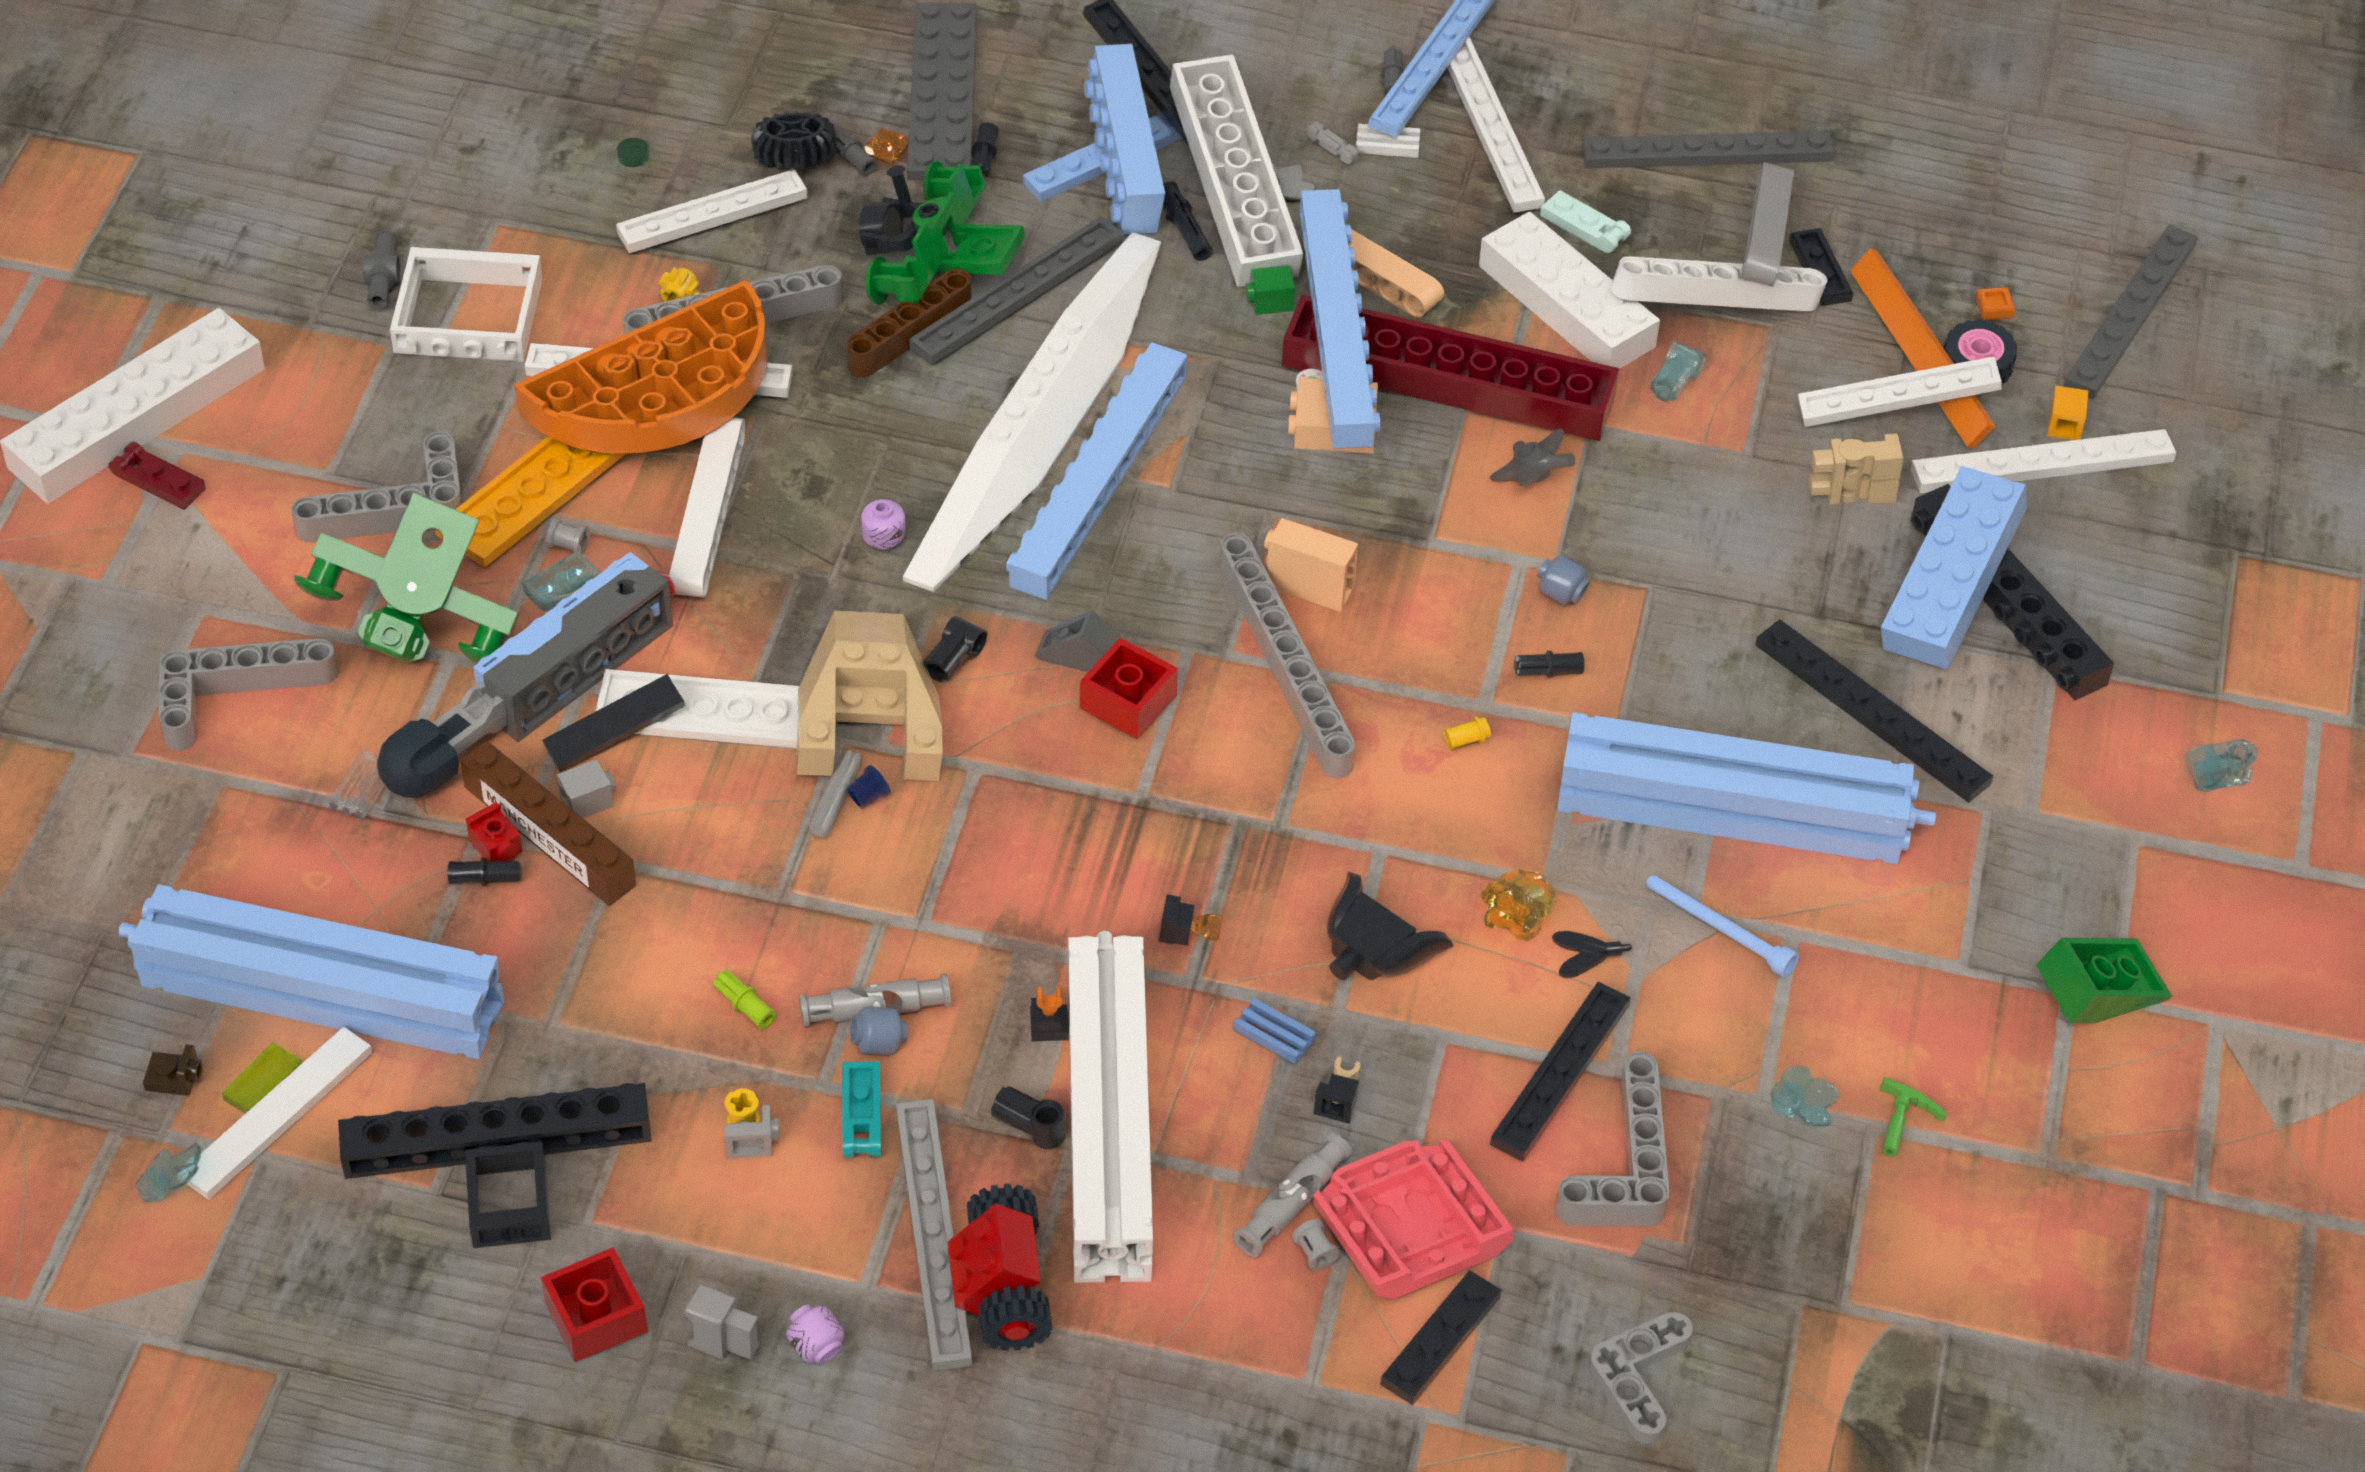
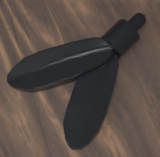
M1560 931L1552 935L1553 941L1558 946L1579 952V954L1565 961L1560 967L1559 975L1562 978L1581 975L1600 964L1607 957L1621 956L1622 952L1632 949L1631 944H1621V941L1605 943L1600 939L1572 931Z

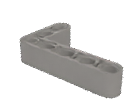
M437 431L427 435L424 439L423 445L428 482L308 496L296 500L292 505L291 512L297 537L304 542H317L321 532L337 539L397 532L413 493L455 510L462 504L453 437L447 432Z
M315 638L183 649L166 653L160 660L159 721L165 745L171 750L182 751L192 747L195 743L197 736V695L304 687L331 683L338 677L339 673L334 645L327 639Z
M1635 1051L1626 1057L1620 1085L1628 1176L1574 1175L1564 1178L1559 1184L1555 1214L1561 1222L1567 1225L1655 1226L1661 1223L1665 1217L1669 1197V1181L1657 1060L1648 1052Z

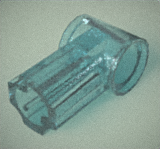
M1677 340L1674 341L1667 352L1664 365L1651 381L1650 389L1656 394L1658 399L1664 402H1668L1671 399L1675 400L1690 379L1695 380L1700 375L1707 354Z

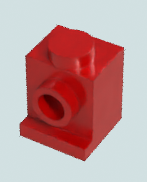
M497 802L465 818L470 843L487 861H510L516 855L523 852L520 833L502 813L501 807Z

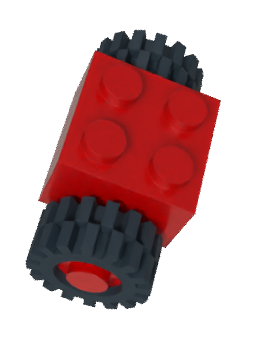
M996 1184L991 1186L990 1191L983 1188L979 1190V1195L973 1194L970 1197L971 1201L967 1202L969 1225L948 1241L955 1308L979 1315L983 1341L986 1344L990 1343V1347L997 1348L1000 1345L1001 1350L1005 1351L1009 1347H1014V1351L1021 1350L1023 1345H1026L1027 1348L1034 1347V1341L1041 1344L1045 1341L1044 1337L1051 1335L1052 1330L1048 1296L1045 1297V1293L1041 1290L1036 1293V1288H1034L1041 1282L1035 1235L1038 1232L1037 1228H1039L1036 1197L1032 1195V1191L1028 1188L1023 1191V1186L1016 1185L1012 1189L1011 1184H1004V1188H998Z

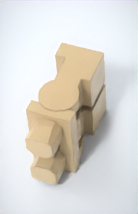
M1886 434L1883 441L1863 442L1858 439H1847L1841 442V438L1831 439L1829 449L1812 451L1813 473H1809L1808 478L1811 496L1828 495L1830 505L1840 504V501L1846 503L1855 502L1858 499H1867L1868 504L1896 503L1903 464V454L1898 434Z

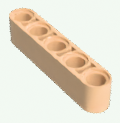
M1351 229V244H1348V248L1354 247L1355 266L1351 268L1358 272V284L1417 318L1425 315L1443 299V287L1434 277ZM1302 235V237H1301V243H1302V245H1303V247H1304L1303 235Z

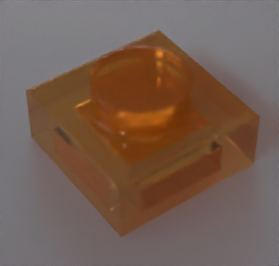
M881 127L865 145V151L872 158L893 166L908 149L909 140L904 136Z

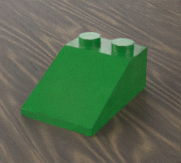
M2060 938L2036 964L2044 978V983L2053 993L2061 1007V1012L2070 1023L2101 1022L2168 1001L2172 997L2137 938Z

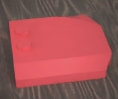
M1439 1140V1146H1420L1419 1141H1404L1342 1166L1331 1175V1182L1321 1193L1317 1190L1313 1195L1315 1208L1378 1297L1399 1298L1497 1257L1514 1239V1229L1448 1140Z

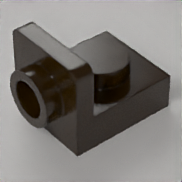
M186 1044L182 1055L152 1052L143 1080L145 1091L190 1096L194 1082H198L202 1074V1060L197 1059L194 1045Z

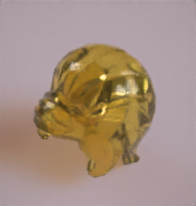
M1517 869L1507 872L1498 877L1494 882L1488 883L1481 892V898L1484 903L1488 904L1489 908L1484 916L1485 926L1491 929L1493 927L1507 928L1516 939L1523 941L1532 940L1539 934L1541 925L1544 923L1543 920L1552 913L1556 904L1555 891L1550 881L1540 873L1528 869Z

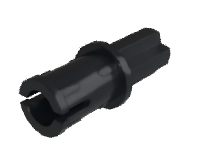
M990 122L982 123L979 126L977 141L972 146L974 154L972 165H980L983 174L990 172L992 158L997 154L995 143L999 130L995 124Z
M1547 650L1545 654L1517 655L1514 659V670L1518 676L1546 675L1547 678H1553L1554 674H1583L1585 666L1582 652L1553 654L1551 650Z
M485 857L481 858L480 861H449L447 868L448 883H481V886H487L489 882H519L522 877V866L519 861H487Z

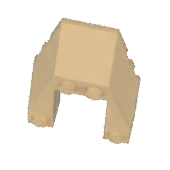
M834 610L798 688L797 775L832 776L835 756V722L903 725V780L939 781L943 755L939 695L928 670L923 665V658L904 614Z

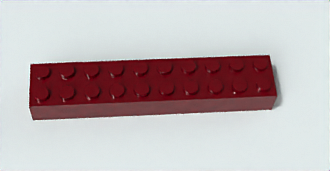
M1301 294L1283 338V367L1300 371L1306 369L1322 371L1311 296ZM1362 308V312L1358 313L1359 317L1365 318L1366 331L1365 337H1362V340H1368L1369 360H1366V364L1372 365L1373 382L1378 383V389L1550 430L1563 429L1564 433L1597 441L1601 440L1616 395L1619 368Z

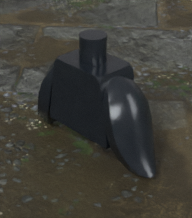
M1347 872L1346 882L1333 904L1327 921V933L1332 940V953L1336 957L1329 967L1338 979L1346 980L1354 971H1357L1368 980H1375L1380 975H1399L1416 968L1436 954L1454 946L1446 933L1441 931L1428 930L1416 933L1415 927L1362 892L1361 875Z

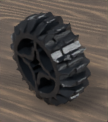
M798 111L795 113L785 112V114L781 115L773 114V117L763 118V121L756 123V127L752 129L751 141L754 157L758 159L759 163L766 164L768 168L777 167L778 170L790 169L792 171L793 169H800L803 171L804 168H815L817 164H825L836 153L837 137L834 124L830 123L828 118H822L819 114L811 115L810 112L798 113Z

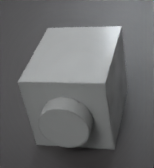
M597 759L557 774L559 795L562 802L582 818L614 807L612 792L616 791L614 779L609 771L604 772Z

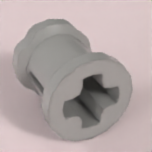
M554 518L546 535L547 547L556 548L558 546L573 550L575 555L582 556L589 543L590 528L585 525L576 527L564 524L562 519Z
M1312 1219L1301 1224L1292 1234L1294 1243L1301 1245L1308 1257L1307 1265L1312 1271H1319L1329 1267L1339 1258L1340 1253L1338 1247L1334 1244L1331 1245L1325 1235V1226L1320 1219Z

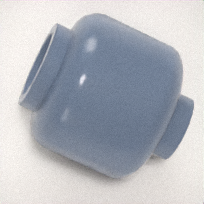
M1559 555L1553 561L1546 559L1537 573V576L1541 578L1539 584L1540 592L1560 605H1568L1571 602L1577 604L1590 584V580L1587 579V569L1565 555Z
M863 1007L858 1015L852 1017L850 1040L852 1045L857 1046L861 1054L893 1055L899 1048L900 1043L904 1044L906 1042L907 1023L906 1021H901L900 1015L895 1008Z

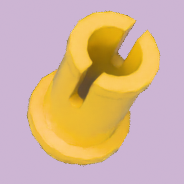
M1478 716L1472 717L1470 722L1445 728L1443 731L1446 744L1450 750L1477 741L1482 744L1485 743L1486 738L1491 737L1490 727L1486 718H1478Z

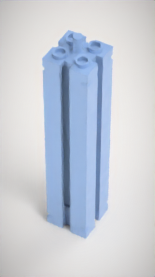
M1572 712L1557 811L1571 813L1576 811L1580 815L1873 861L1881 859L1883 862L1898 864L1901 850L1908 851L1911 830H1907V828L1913 829L1915 823L1934 826L1936 812L1919 810L1913 807L1914 803L1911 801H1916L1919 788V780L1913 779V764H1893L1887 760L1602 716L1588 717L1587 714Z
M159 884L152 897L146 899L142 909L143 919H140L138 925L122 922L119 927V936L128 938V947L131 948L134 958V969L137 970L142 987L151 989L162 988L165 992L335 1029L346 1027L353 1033L455 1055L462 1053L465 1057L480 1060L490 1037L489 1028L491 1024L496 1023L505 1002L502 984L497 983L500 977L498 957L486 954L479 956L468 950L183 889L175 891L172 887Z

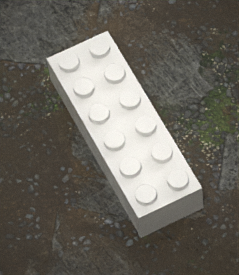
M1530 211L1482 238L1479 267L1591 362L1620 369L1656 348L1660 319L1638 301L1624 300L1615 296L1611 291L1613 280Z

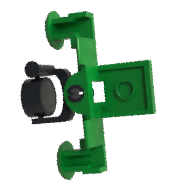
M940 161L932 162L926 168L924 174L923 190L926 199L925 203L912 202L903 174L905 171L904 166L897 165L887 170V175L892 178L898 199L883 197L882 202H869L865 204L859 220L860 239L867 256L894 251L904 252L913 247L916 257L906 255L902 263H887L883 257H876L869 263L866 270L865 287L869 299L874 304L882 305L886 301L888 294H896L898 302H919L936 272L945 273L951 269H963L969 274L1004 275L1026 235L1023 225L965 224L986 188L980 165H962L958 163L956 167H944ZM912 217V222L903 232V219ZM947 231L951 233L954 245L959 246L956 252L948 251L944 238Z

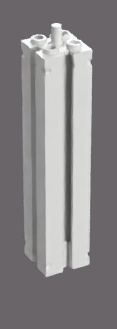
M1108 931L1098 933L1097 937H1069L1068 993L1074 1283L1105 1282V1276H1120V1282H1151L1153 1226L1143 937L1127 935L1113 937V944L1112 934Z

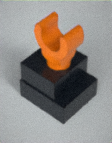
M1060 986L1056 987V993L1052 995L1043 994L1042 987H1038L1036 998H1031L1030 1022L1032 1042L1069 1040L1067 1004L1062 1005L1063 994Z

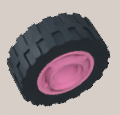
M1977 319V321L1967 320L1965 323H1959L1953 330L1949 331L1944 350L1954 364L1995 356L2001 384L2006 383L2008 377H2011L2017 355V343L2013 340V335L2008 333L2003 326L1996 325L1992 321L1987 322Z

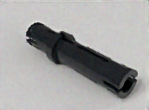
M1168 181L1164 183V203L1167 206L1168 217L1178 226L1196 261L1208 259L1212 255L1213 249L1192 214L1190 202L1183 198L1176 182Z

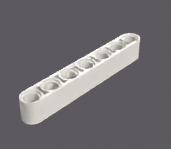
M1629 256L1621 258L1611 285V291L1615 296L1631 301L1814 311L1818 307L1827 284V277L1816 269L1779 266L1777 277L1772 287L1741 278L1743 264Z
M732 418L704 436L669 577L675 586L674 595L706 597L744 444V418Z

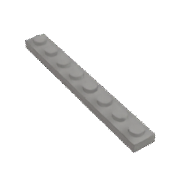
M934 1100L896 1103V1115L932 1369L936 1371L972 1366V1355L966 1315L964 1310L955 1308L948 1241L954 1237Z

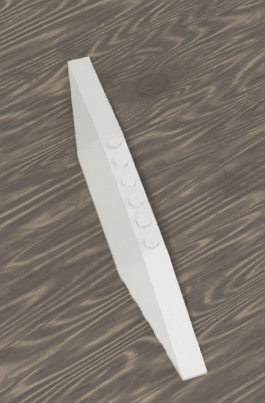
M1132 232L1063 312L978 439L904 573V582L934 592L960 567V561L967 554L972 555L980 547V542L989 533L994 534L1000 528V522L1009 513L1013 515L1022 506V501L1030 493L1034 494L1040 488L1124 358L1127 342L1130 341L1133 332V324L1136 317H1138L1143 295L1146 293L1150 274L1153 272L1161 249V241Z

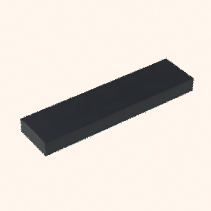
M668 674L544 738L542 742L559 772H562L685 707V702Z

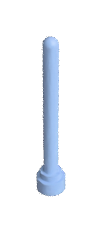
M1653 875L1647 878L1646 885L1649 889L1767 960L1766 963L1771 966L1770 970L1775 974L1786 978L1794 970L1799 960V953L1787 946L1780 947L1777 945L1773 947L1659 877Z

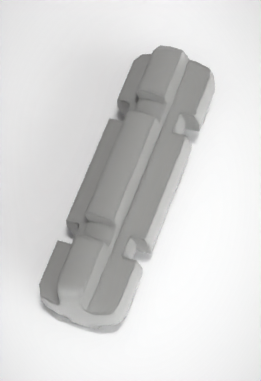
M1314 121L1312 125L1308 126L1307 136L1314 142H1317L1334 156H1341L1339 159L1347 165H1352L1355 161L1357 162L1359 150L1352 144L1347 145L1348 142L1332 130H1326L1327 127L1319 121Z

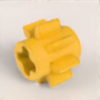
M673 267L671 272H665L658 282L662 286L659 293L664 302L700 294L696 290L699 281H697L694 273L685 268L676 269Z

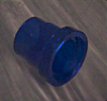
M872 765L864 768V774L846 787L852 800L861 809L879 797L885 798L891 794L886 780Z

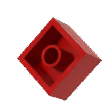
M1119 638L1080 680V709L1138 739L1177 696L1178 668Z
M614 1247L541 1277L544 1302L574 1362L583 1360L648 1332L645 1307Z

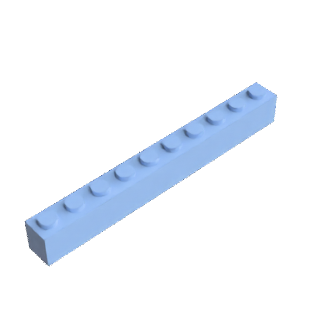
M1340 189L1301 191L1300 221L1333 448L1373 447L1374 433H1380L1379 413H1373V408H1376V390L1369 387V384L1373 382V370L1371 364H1366V360H1369L1368 340H1362V337H1365L1366 331L1365 318L1359 317L1358 314L1362 312V298L1360 293L1355 294V290H1358V272L1351 268L1355 266L1354 247L1348 248V244H1351V226L1345 225V222L1348 221L1347 202H1341Z
M1151 342L1145 353L1138 355L1131 375L1127 374L1122 381L1117 397L1112 396L1103 419H1097L1092 436L1089 440L1083 441L1078 458L1075 462L1068 464L1062 483L1054 486L1049 503L1046 507H1041L1037 514L1035 525L1031 530L1027 529L1024 533L1021 547L1017 553L1013 552L1010 555L1006 565V571L1009 572V587L1044 600L1048 599L1187 377V354Z

